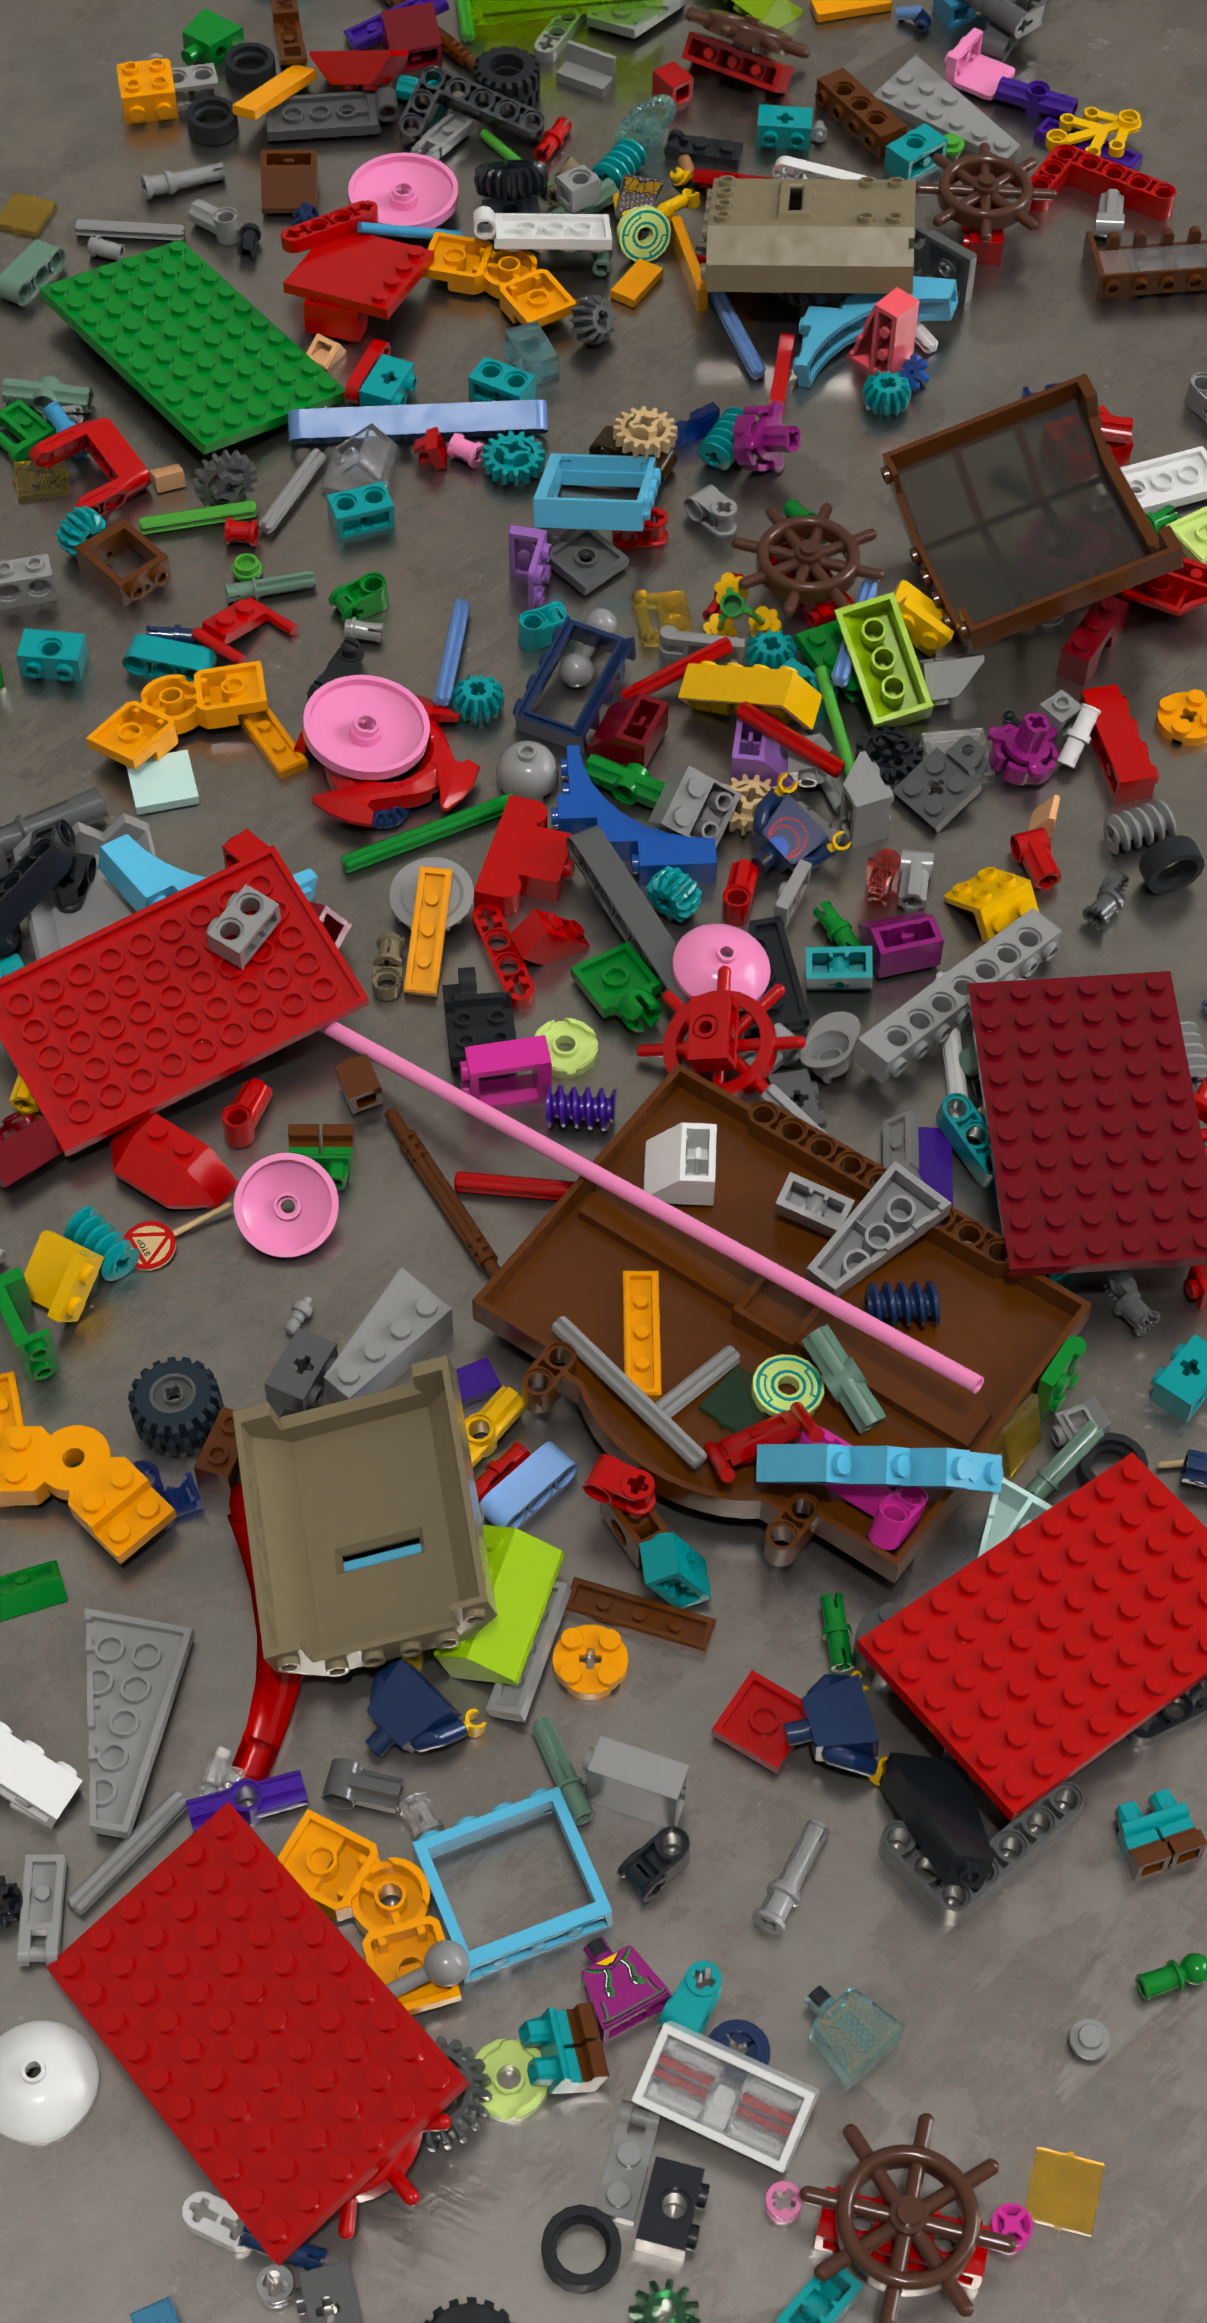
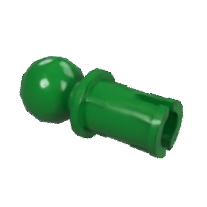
M1189 1953L1182 1959L1180 1966H1178L1176 1961L1169 1960L1166 1966L1143 1974H1137L1135 1981L1141 1997L1144 2000H1148L1151 1997L1174 1989L1178 1992L1184 1991V1981L1192 1985L1203 1984L1207 1981V1958L1199 1953Z

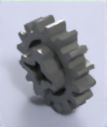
M224 450L220 457L213 453V460L210 462L203 460L204 468L195 470L198 477L192 479L195 486L193 490L204 506L234 503L239 499L246 501L248 499L246 493L254 492L255 489L252 484L258 482L255 475L257 471L246 454L241 456L237 450L232 455H229L228 451Z

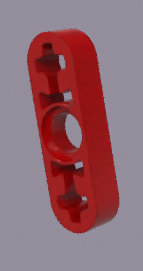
M378 339L372 340L347 381L344 394L345 401L360 405L359 390L382 354L390 356L389 342Z

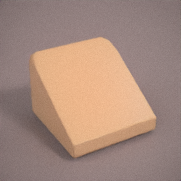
M317 333L306 354L321 368L328 371L345 355L346 350L341 344Z
M179 464L149 470L157 493L186 487L184 471Z
M1059 795L1052 796L1033 811L1028 831L1044 828L1048 833L1049 839L1052 837L1061 799Z

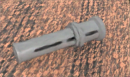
M218 162L217 164L174 173L171 170H164L163 174L149 177L146 174L141 175L140 180L146 200H151L152 196L165 193L169 196L174 195L177 189L219 180L223 181L226 179L225 169L221 170L224 166L222 162Z
M813 1819L807 1821L802 1835L791 1852L778 1879H774L768 1884L766 1899L761 1908L756 1909L752 1915L754 1923L764 1931L774 1935H782L786 1929L784 1922L792 1907L798 1906L801 1900L799 1890L813 1866L822 1845L830 1834L829 1828H825L826 1825Z

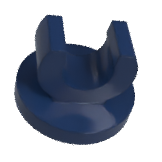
M302 203L299 209L292 212L295 220L290 221V224L294 226L319 216V213L310 203Z

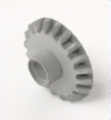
M427 857L409 863L397 873L390 887V905L393 914L397 916L399 922L406 924L410 930L412 929L420 866L452 869L453 871L446 930L449 931L451 926L456 923L460 925L465 915L469 916L471 905H474V886L469 874L456 862L446 858Z

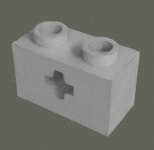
M792 1172L789 1173L775 1202L777 1214L830 1238L855 1208V1200Z

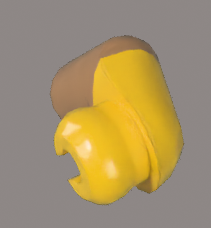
M689 155L680 156L678 159L679 167H676L677 172L674 173L671 170L669 174L672 184L677 187H683L693 179L694 166Z

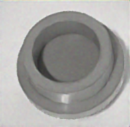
M1089 2018L1082 2019L1072 2027L1069 2043L1074 2053L1086 2060H1096L1104 2056L1108 2051L1110 2034L1101 2022Z

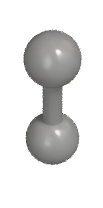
M604 608L590 611L583 623L612 634H616L618 629L615 615ZM583 644L579 653L569 654L561 661L559 674L566 685L572 688H580L591 681L594 667L590 657L595 647Z
M438 1941L427 1950L422 1967L386 1985L396 1997L429 1981L441 1987L457 1985L465 1978L468 1972V1954L455 1941Z

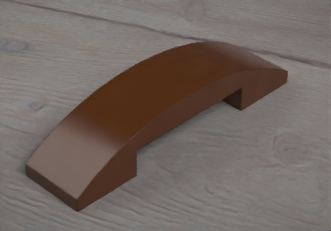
M270 0L280 64L308 63L300 26L297 0Z

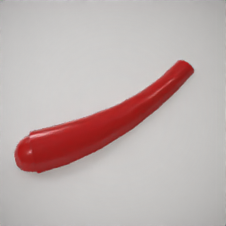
M237 1482L230 1494L229 1508L231 1514H228L227 1517L240 1550L251 1590L257 1633L256 1681L248 1722L231 1765V1771L242 1779L259 1781L267 1779L279 1751L298 1694L302 1674L275 1672L264 1660L242 1484Z

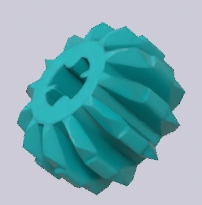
M889 370L886 373L876 371L874 376H868L864 388H862L865 409L872 410L874 416L883 414L885 418L889 414L897 417L899 412H905L912 393L908 378L901 377L900 372L892 374Z
M85 505L81 508L75 506L71 513H65L66 518L59 522L61 527L55 533L60 547L76 558V546L106 529V521L103 517Z
M769 628L766 633L757 630L756 635L749 637L747 642L745 660L749 667H753L754 664H760L770 669H778L790 658L795 660L797 658L796 644L793 643L792 635L784 636L782 629L778 632H772Z
M482 673L478 677L468 674L466 680L458 679L456 688H453V710L461 716L463 722L472 720L476 726L478 721L488 724L490 718L498 719L505 703L501 683H495L493 676L484 678Z
M666 866L656 873L646 886L648 889L646 895L653 901L652 907H656L660 915H666L670 921L675 919L682 922L690 915H693L702 903L700 898L702 892L696 887L697 882L691 880L689 873H682L678 867L673 869L670 866Z

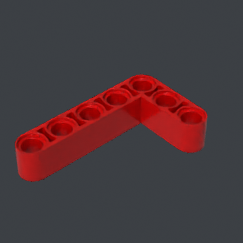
M1069 144L1057 145L1030 177L1033 188L1055 189L1058 196L1067 185L1099 198L1108 189H1117L1124 196V208L1158 221H1164L1171 217L1176 197V188L1167 182ZM1032 200L1030 211L1036 213L1044 212L1049 209L1055 200Z

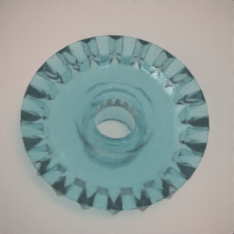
M666 94L656 95L634 107L619 124L615 133V143L621 139L629 138L645 148L646 146L651 147L661 142L666 135V129L669 128L668 124L674 120V115L677 112L675 108L676 103L671 96Z

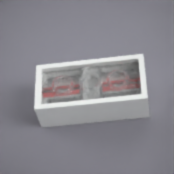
M668 2021L662 2026L631 2101L784 2173L790 2166L820 2090L678 2023Z

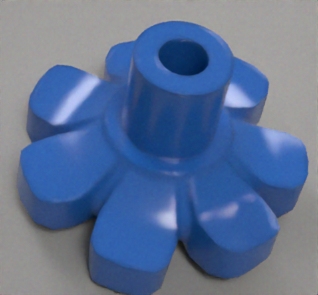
M912 354L910 360L907 359L903 364L904 370L899 372L901 377L908 378V383L911 386L910 390L917 391L920 388V383L926 384L930 376L924 372L928 367V362L921 359L920 355Z

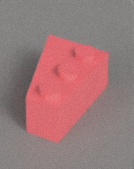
M896 287L878 301L864 323L862 333L857 336L854 348L848 353L846 358L874 375L876 371L886 373L889 370L890 373L894 374L904 370L903 364L907 359L910 360V356L914 352L920 300Z

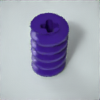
M548 1084L545 1112L548 1127H553L556 1119L559 1118L562 1128H566L570 1119H573L576 1129H580L584 1120H586L589 1130H594L597 1122L600 1121L602 1130L607 1131L611 1122L614 1123L617 1089H613L610 1097L606 1098L604 1089L599 1088L596 1096L592 1097L590 1087H586L582 1096H579L576 1086H572L569 1094L565 1095L563 1085L559 1084L555 1094H552Z

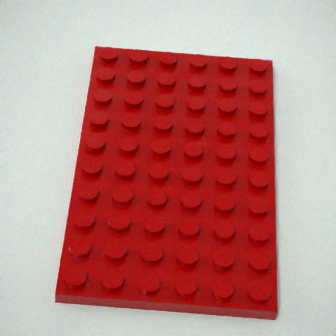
M273 845L0 978V1041L42 1116H44L54 1133L64 1155L68 1157L138 1122L147 1115L155 1113L368 1006L369 998ZM247 884L279 903L281 921L245 967L241 969L209 950L206 930L210 922L215 917L219 918L225 911L230 897L236 892L239 893ZM250 910V911L246 912L245 914H246V915H253V914L257 913L258 911ZM229 935V936H227L225 939H227V940H233V939L237 938L238 936H237V935Z
M1132 1452L857 1640L855 1648L1011 1821L1207 1677V1528Z
M229 1801L58 1956L57 1961L51 1962L46 1967L271 2260L278 2266L470 2085L469 2081Z

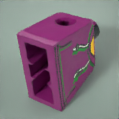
M599 1937L584 1947L583 1950L592 1965L581 1972V1985L587 2003L592 2002L600 2039L603 2044L662 2012L671 1997V1993L632 1946H626L613 1953L605 1938Z

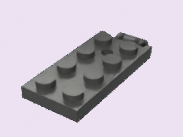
M382 87L376 93L374 90L291 96L266 113L268 141L381 134L379 122L394 121L399 115L396 92L391 87Z

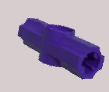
M1002 76L995 92L996 100L1021 107L1024 113L1032 118H1041L1047 115L1060 119V116L1065 113L1075 116L1079 104L1078 98L1051 91L1050 86L1046 82L1039 80L1024 83Z
M300 1769L259 1781L240 1779L230 1789L186 1800L193 1833L228 1801L250 1826L258 1824L265 1816L308 1805ZM245 1798L256 1800L250 1807L238 1805Z

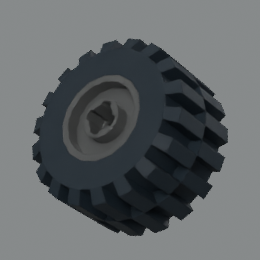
M175 1357L167 1358L168 1362L161 1363L158 1360L152 1363V1369L144 1368L140 1372L142 1378L134 1379L131 1384L133 1390L129 1391L128 1394L130 1403L128 1406L140 1440L143 1439L145 1446L149 1449L155 1447L158 1454L164 1455L167 1451L170 1452L171 1457H179L180 1452H186V1455L194 1454L193 1449L199 1447L202 1450L221 1407H224L217 1379H215L213 1372L209 1368L205 1369L204 1364L198 1360L193 1364L191 1358L182 1357L181 1361H176Z

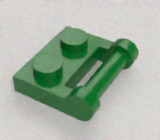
M20 399L0 410V427L4 426L21 441L15 444L0 431V446L9 453V458L15 463H23L27 459L30 450L37 443L56 433L49 423Z
M1069 1337L1041 1377L1031 1415L1036 1419L1045 1422L1051 1411L1057 1413L1066 1398L1064 1391H1070L1076 1387L1078 1381L1076 1371L1079 1359L1084 1356L1086 1351V1342L1081 1337Z

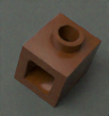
M367 1054L359 1057H348L340 1064L335 1065L339 1085L352 1114L384 1103L380 1083Z

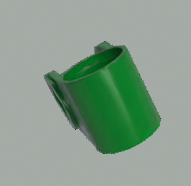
M366 573L362 577L334 589L329 596L328 602L332 608L338 609L344 623L346 619H352V617L362 621L384 611L388 607L389 597L386 578L381 573Z

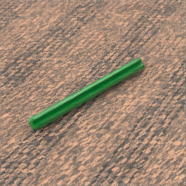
M509 792L344 854L340 857L342 868L346 873H351L502 816L509 795L514 794Z

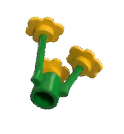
M726 572L721 576V582H716L714 585V590L718 592L716 601L720 605L722 612L720 614H713L709 622L703 624V631L706 634L737 637V630L733 627V620L740 619L744 614L750 616L748 623L752 626L750 628V635L752 637L756 635L757 630L766 633L770 628L772 632H778L782 628V623L778 619L779 614L775 609L769 610L766 606H759L753 611L751 607L746 606L744 600L748 597L749 591L748 589L742 590L738 586L739 580L743 577L737 576L735 578L734 574Z

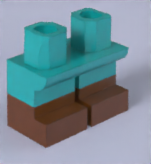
M1169 1789L1155 1792L1149 1796L1148 1804L1153 1812L1149 1815L1142 1816L1136 1801L1121 1804L1115 1811L1119 1827L1116 1840L1134 1881L1166 1871L1167 1867L1171 1869L1200 1859L1207 1846V1840L1201 1829L1196 1830L1189 1817V1809L1186 1802L1178 1804Z
M592 2002L580 2003L573 2009L556 2011L555 2008H547L540 2017L526 2020L519 2027L518 2032L521 2045L524 2048L539 2046L541 2057L532 2058L528 2063L527 2073L531 2085L548 2086L550 2094L595 2092L610 2076L602 2042L597 2041L600 2038V2033Z

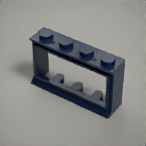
M567 615L562 626L558 625L556 627L549 650L545 649L543 651L536 674L530 675L523 698H519L514 705L513 716L516 719L517 730L564 747L566 745H579L580 752L585 754L587 747L586 734L589 729L597 730L600 723L599 710L602 704L610 705L613 698L612 685L615 679L619 681L624 679L626 673L625 660L634 661L636 658L635 638H623L572 620ZM571 639L612 653L574 726L532 712Z

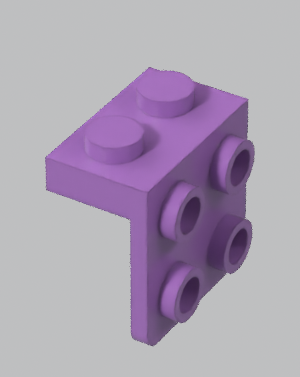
M511 525L509 530L510 576L528 579V610H533L537 608V605L543 604L545 597V587L543 585L550 582L552 565H548L547 562L550 560L552 545L547 543V530Z

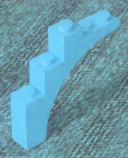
M913 276V294L910 295L920 300L917 322L951 321L958 304L956 280ZM855 293L850 296L847 295L846 300L841 302L840 308L808 307L805 317H801L799 322V334L803 335L800 356L795 358L793 365L794 374H797L799 387L810 388L818 372L843 348L855 342L857 336L862 333L863 325L874 305L887 294Z
M128 834L100 846L98 869L136 911L144 909L206 878L185 872L163 862L144 850ZM309 868L293 874V877L310 902L315 896L318 876Z
M757 1444L756 1482L912 1487L1001 1493V1481L1003 1478L1002 1455L970 1452V1450L954 1448H904L836 1444Z

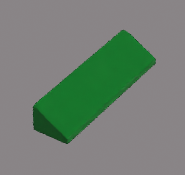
M57 1560L0 1576V1622L67 1601Z

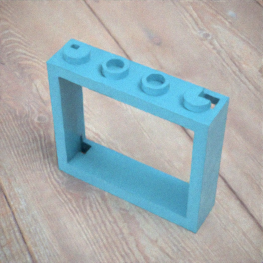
M551 453L533 498L534 527L643 531L645 521H650L651 509L654 508V500L658 494V486L661 485L660 468H656V457L645 459L643 456L634 458L633 456ZM562 485L640 488L637 500L558 497Z
M559 1787L551 1790L547 1788L536 1790L525 1800L514 1804L511 1802L499 1804L491 1810V1813L478 1818L475 1816L465 1817L456 1822L454 1827L441 1832L439 1830L428 1831L422 1834L417 1841L412 1842L414 1860L427 1878L431 1902L446 1940L459 1943L468 1954L469 1969L463 1979L464 1984L612 1926V1908ZM554 1812L593 1903L469 1951L432 1858Z

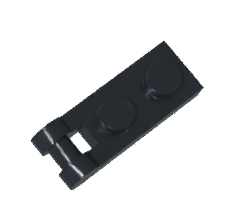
M673 129L669 132L668 142L664 148V155L668 159L678 160L682 155H689L692 163L738 169L743 152V143L706 138L704 136L685 135L681 130Z

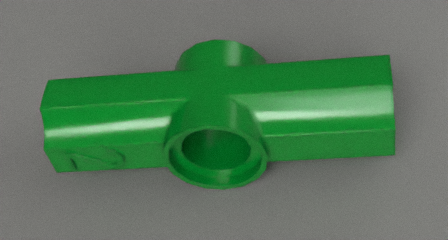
M591 754L585 766L593 784L610 790L619 802L626 805H633L637 801L654 809L666 784L650 777L648 770L640 764L629 763L623 766L597 754Z

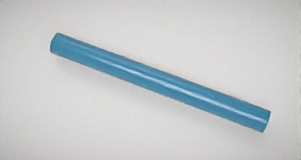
M358 222L357 231L361 234L432 240L434 232L463 236L462 231L369 222Z

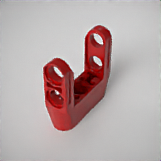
M107 417L77 423L37 443L29 452V457L36 467L49 468L87 450L110 482L81 496L73 508L75 506L81 508L85 505L101 516L128 503L151 484L147 468Z

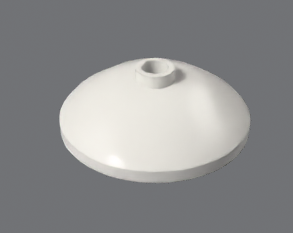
M39 2020L18 2025L0 2036V2134L2 2136L25 2144L46 2143L67 2135L87 2117L97 2098L100 2072L92 2047L79 2032L62 2023ZM31 2068H41V2072L37 2077L30 2078L27 2076Z

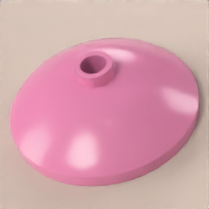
M713 923L696 927L680 939L673 953L672 973L680 990L690 1000L691 996H699L707 992L717 991L718 969L723 965L731 969L730 990L746 994L756 1001L764 994L770 980V962L762 945L746 931L731 925ZM721 954H726L729 956V958L724 957Z
M295 1153L273 1154L253 1164L241 1178L234 1197L235 1219L243 1236L258 1250L275 1257H298L318 1248L333 1231L339 1213L338 1192L328 1172L314 1160ZM287 1200H291L295 1204V1209L291 1213H285L282 1209L283 1203Z

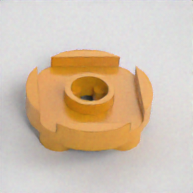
M1192 689L1189 692H1178L1162 698L1155 722L1159 733L1170 742H1172V738L1182 741L1181 746L1195 747L1207 743L1206 694L1201 690ZM1184 716L1191 717L1193 722L1181 718Z
M593 1624L581 1625L575 1628L571 1627L564 1630L561 1639L553 1651V1673L558 1683L560 1681L562 1686L568 1689L569 1694L583 1700L602 1699L610 1695L611 1690L615 1689L619 1683L621 1685L626 1678L628 1652L626 1646L621 1641L620 1634L616 1630ZM587 1655H594L595 1658L600 1659L601 1663H595L594 1669H587L586 1663L580 1662V1660L586 1658Z

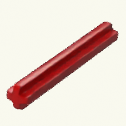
M723 637L621 690L620 697L624 700L639 693L649 696L683 678L688 663L714 662L731 653L733 646L727 637Z
M743 701L737 708V718L833 778H838L845 768L844 761L747 701Z
M458 1171L454 1179V1188L458 1192L560 1200L575 1181Z

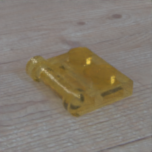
M639 590L632 594V605L637 610L640 626L638 637L641 646L658 647L661 643L660 631L652 629L649 609L656 608L660 629L663 626L672 625L678 631L693 632L685 590L651 594L644 590Z

